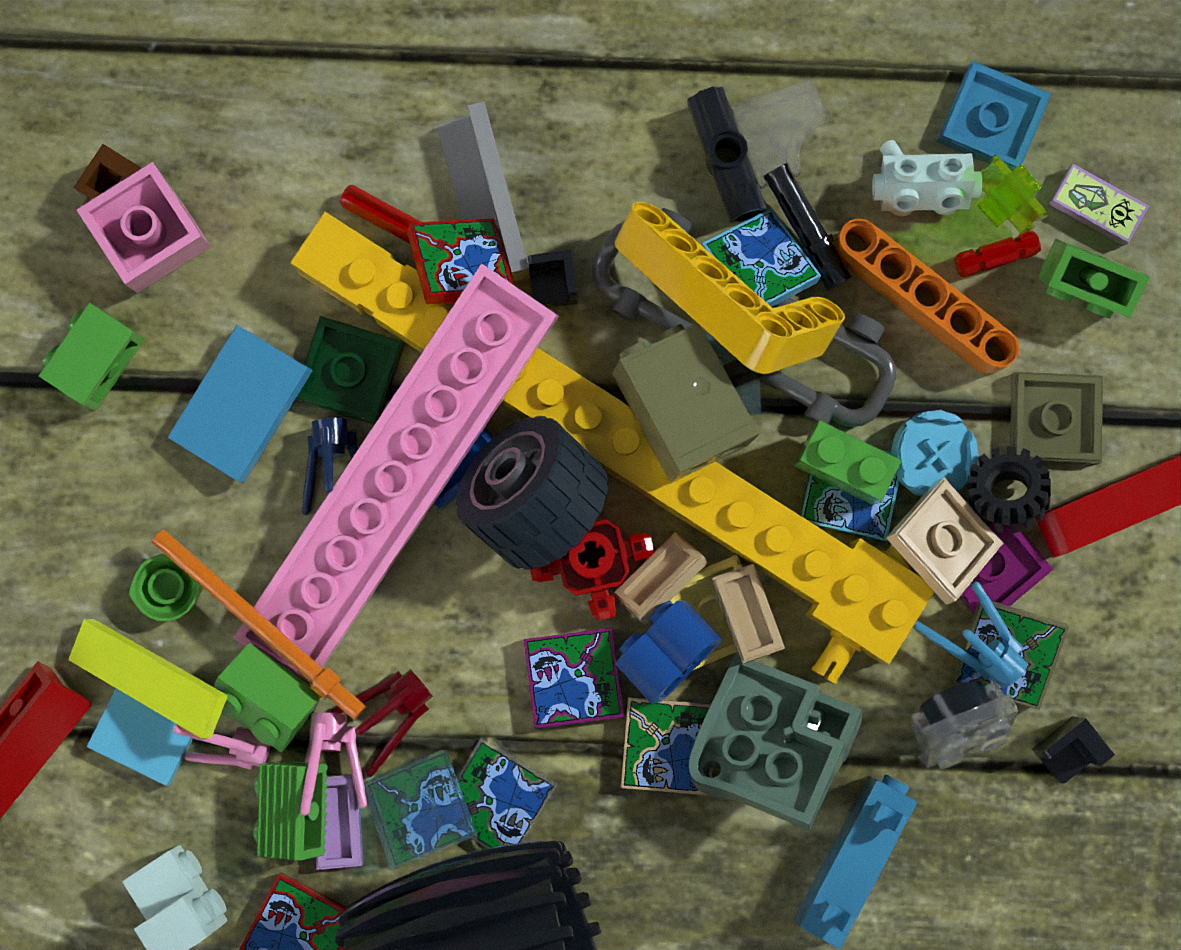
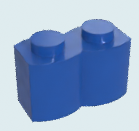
M667 601L662 604L650 617L653 624L644 635H641L640 632L635 633L619 649L623 655L616 662L617 667L651 704L662 702L691 671L703 662L722 641L721 637L687 601H676L674 604L671 601Z

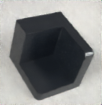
M572 250L527 256L532 295L536 301L547 308L577 304Z
M1075 716L1071 717L1032 748L1057 782L1062 784L1069 781L1090 763L1102 766L1115 756L1114 752L1086 718Z

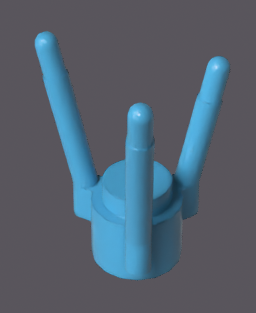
M974 582L972 589L1001 636L1003 643L999 640H993L986 645L971 630H964L963 636L980 652L978 659L931 628L916 621L913 626L916 631L974 668L985 680L992 678L1001 688L1015 683L1027 668L1028 663L1018 654L1023 646L1011 635L979 582Z

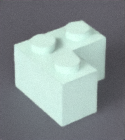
M181 845L167 851L122 881L146 919L144 923L134 928L146 950H189L228 921L224 915L226 906L223 899L213 888L208 890L200 877L202 868L199 861L191 851H184Z

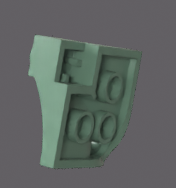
M735 653L694 742L689 759L691 780L697 789L723 801L725 799L739 801L810 831L821 804L843 761H846L862 723V709L819 693V685L754 660L741 665L739 656ZM711 767H717L721 770L719 776L715 778L707 777L705 772Z

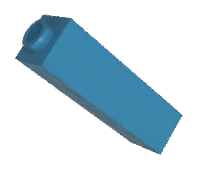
M887 774L884 775L882 781L871 776L868 777L794 918L799 927L841 949L918 803L906 796L910 787Z

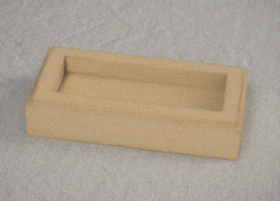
M674 532L613 595L640 622L646 625L651 620L652 614L662 604L670 601L708 562L699 551Z
M754 564L711 579L741 665L785 649Z

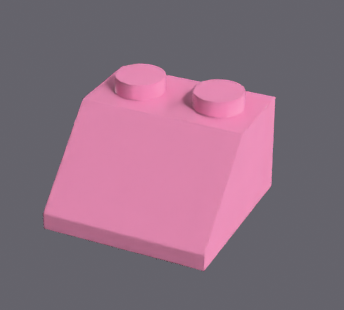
M153 162L76 209L124 284L137 294L211 247L186 207Z

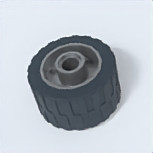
M546 416L528 417L520 422L509 425L499 434L497 433L476 454L474 460L465 470L463 479L460 481L458 495H456V513L462 524L512 567L517 569L523 568L524 570L543 567L565 556L568 551L582 541V538L588 531L590 532L598 515L601 514L604 500L607 497V473L603 470L604 467L556 420Z

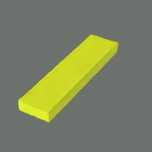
M95 619L83 620L68 659L201 739L212 738L228 697L225 693Z

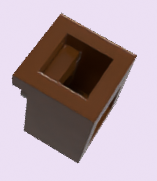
M102 144L73 188L86 198L82 203L84 205L107 191L112 185L118 184L142 168Z

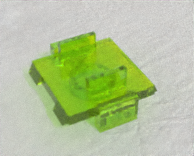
M994 154L988 167L980 171L982 174V190L987 197L980 201L977 206L996 228L1006 220H1009L1020 234L1029 232L1035 227L1032 224L1034 221L1042 220L1048 216L1046 210L1033 196L1042 186L1022 164L1011 171L1002 159Z

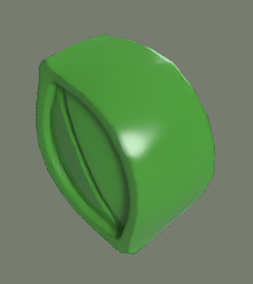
M159 554L149 558L138 568L129 590V596L139 610L147 617L158 621H171L189 612L204 588L168 556Z

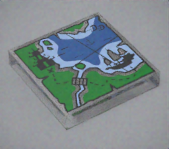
M481 737L455 780L458 788V794L456 795L461 797L470 822L469 826L474 831L473 834L467 837L485 848L523 843L558 783Z

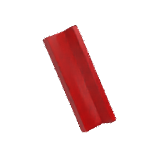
M37 661L0 707V819L91 707L88 698L64 686L54 671Z

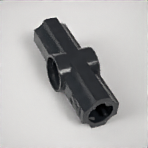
M713 86L689 97L687 105L706 155V168L714 177L729 222H742L765 212L766 205L747 155V141L739 133L723 87ZM720 148H730L736 153L737 160L728 163L718 159L715 152Z

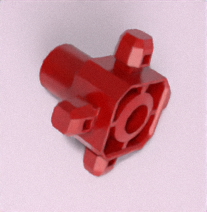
M607 519L595 521L590 532L588 531L582 538V541L568 551L565 556L552 561L549 565L531 569L532 581L539 583L554 581L553 576L561 575L563 587L576 596L591 594L592 600L588 601V605L596 621L612 618L615 616L616 607L614 595L609 596L608 589L620 587L630 572L627 559L633 558L634 562L649 558L654 553L651 536L644 533L629 535V540L622 541L618 526ZM588 546H595V550L600 549L603 552L604 557L598 560L597 568H587L588 562L582 565L578 559L579 555L585 553V548Z

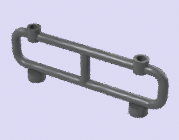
M662 208L666 215L689 233L693 226L689 220L672 210ZM624 221L617 224L607 235L592 267L593 280L598 290L615 302L611 310L630 322H634L637 316L640 315L666 330L682 324L684 329L693 326L692 323L647 300L637 291L625 286L623 287L612 280L610 267L619 252L614 242ZM788 298L776 304L772 308H776L797 301ZM855 312L846 328L840 326L832 341L871 361L879 370L878 380L862 407L854 410L848 409L832 397L815 391L780 371L768 373L757 379L807 406L803 415L815 423L821 420L829 424L830 420H833L848 427H857L873 421L883 408L894 387L896 367L890 354L877 345L885 327L876 320ZM704 331L719 359L726 363L737 359L713 336Z

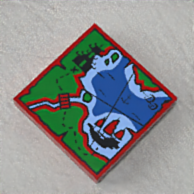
M494 218L409 222L407 235L426 304L456 303L481 263L513 284Z
M281 872L278 874L239 950H342L343 947H339L335 943V932L341 928L338 919L340 914L345 911L346 906Z

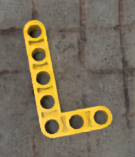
M645 202L633 203L615 239V247L625 258L743 365L755 372L768 374L823 355L845 319L843 311L836 304L822 297H810L772 308L668 215L652 204Z

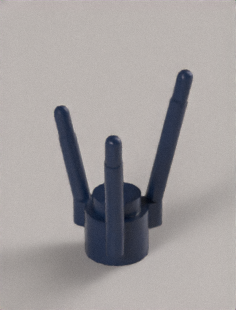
M323 418L311 423L312 435L308 436L309 453L302 503V514L308 515L311 511L318 457L323 459L324 491L330 493L333 490V459L344 457L345 449H348L352 460L358 450L356 432L348 431L346 419Z

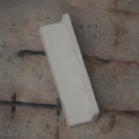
M485 102L467 105L469 117L442 123L437 127L461 220L494 218L512 281L530 278L529 266Z

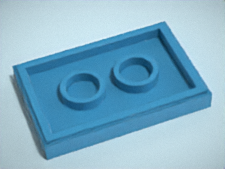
M236 325L168 438L231 478L244 484L313 370Z

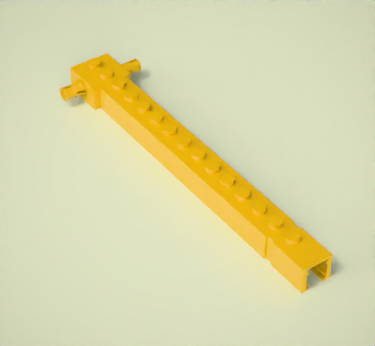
M327 212L323 213L290 262L299 275L363 316L368 314L375 319L380 327L421 353L455 304H426L416 269L408 264L403 266L394 260L391 253ZM537 348L500 403L523 419L546 416L556 420L604 467V471L750 565L754 564L755 568L811 603L812 605L805 616L829 630L832 636L829 644L811 670L819 676H824L823 679L834 685L837 684V680L855 651L863 652L878 663L890 664L934 594L933 589L923 578L911 571L910 564L892 544L887 551H880L859 538L851 541L849 546H847L717 462L670 483L630 406Z

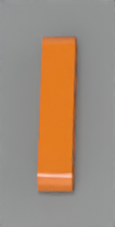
M856 218L848 221L842 227L833 245L845 267L974 369L983 374H995L1016 360L1019 354V343L1011 331L877 226L866 219ZM852 234L861 237L866 245L865 250L857 252L850 249L845 240L846 236ZM889 261L894 263L899 269L900 277L897 279L886 277L881 271V262ZM918 288L929 290L933 295L934 305L924 306L920 304L916 299L915 290ZM952 315H959L967 321V334H960L952 328L950 323ZM987 342H994L999 345L1003 352L1001 362L994 361L988 357L985 350Z

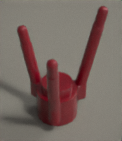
M412 669L404 675L398 671L388 680L355 696L362 703H365L391 690L386 694L389 701L355 729L357 735L364 734L395 709L402 716L410 711L366 770V776L372 777L416 720L429 710L425 703L433 695ZM338 706L331 710V713L341 714L344 712Z

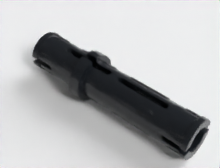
M788 162L764 175V180H766L790 225L795 230L804 248L803 252L810 258L812 264L820 273V278L827 291L851 278V274L841 261L833 245V242H835L832 234L827 235L802 188H800Z

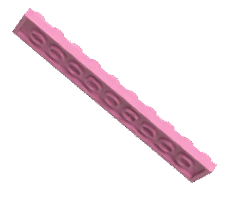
M482 263L334 485L332 492L328 494L254 606L260 614L322 668H324L559 317V315ZM244 623L241 625L233 639L245 647L250 642L309 685H312L308 679Z

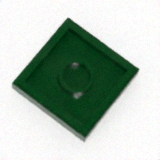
M320 316L304 363L306 367L313 371L295 401L375 425L383 413L405 343Z

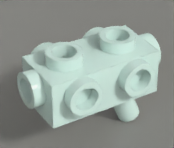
M894 140L887 141L880 148L883 154L881 173L873 174L872 196L873 201L880 200L881 211H891V213L897 216H907L916 210H934L941 215H951L956 210L969 209L971 199L981 197L982 174L980 171H974L972 153L904 155Z

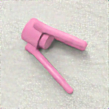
M311 714L309 743L304 761L308 762L300 809V813L304 816L310 812L321 752H340L341 743L346 744L358 805L360 808L367 806L365 786L356 747L355 729L357 727L347 726L346 714Z
M175 725L173 728L176 734L230 748L229 753L233 754L188 752L185 754L187 761L234 765L252 770L253 766L259 767V763H266L271 749V745L261 743L247 728L238 727L233 738L213 733L212 738L201 739L179 725Z

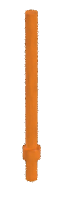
M165 529L156 534L152 543L308 679L312 683L310 688L323 700L328 697L353 720L363 712L366 706L340 684L342 678L329 667L324 670Z

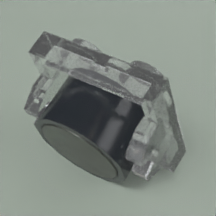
M980 681L965 682L950 687L929 698L920 706L918 713L911 715L912 720L910 721L920 745L919 754L925 767L929 768L938 764L940 769L948 768L961 762L965 758L964 753L980 748L981 752H988L1002 746L1007 741L1005 737L1009 736L1018 709L1011 695L1004 696L996 682L985 686V689Z

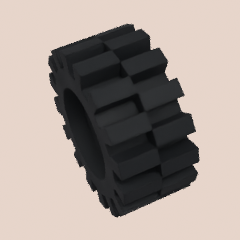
M1007 446V454L1002 455L999 447L992 449L991 459L985 453L978 457L979 466L973 463L970 468V476H967L970 507L988 527L994 522L995 532L1003 533L1004 526H1011V534L1019 533V524L1022 523L1026 530L1034 527V518L1041 522L1045 517V510H1049L1051 504V479L1049 478L1047 466L1043 467L1042 459L1036 455L1031 460L1030 451L1024 448L1020 455H1016L1014 446ZM1004 480L1022 482L1027 488L1025 495L1015 500L996 498L991 490L996 483Z

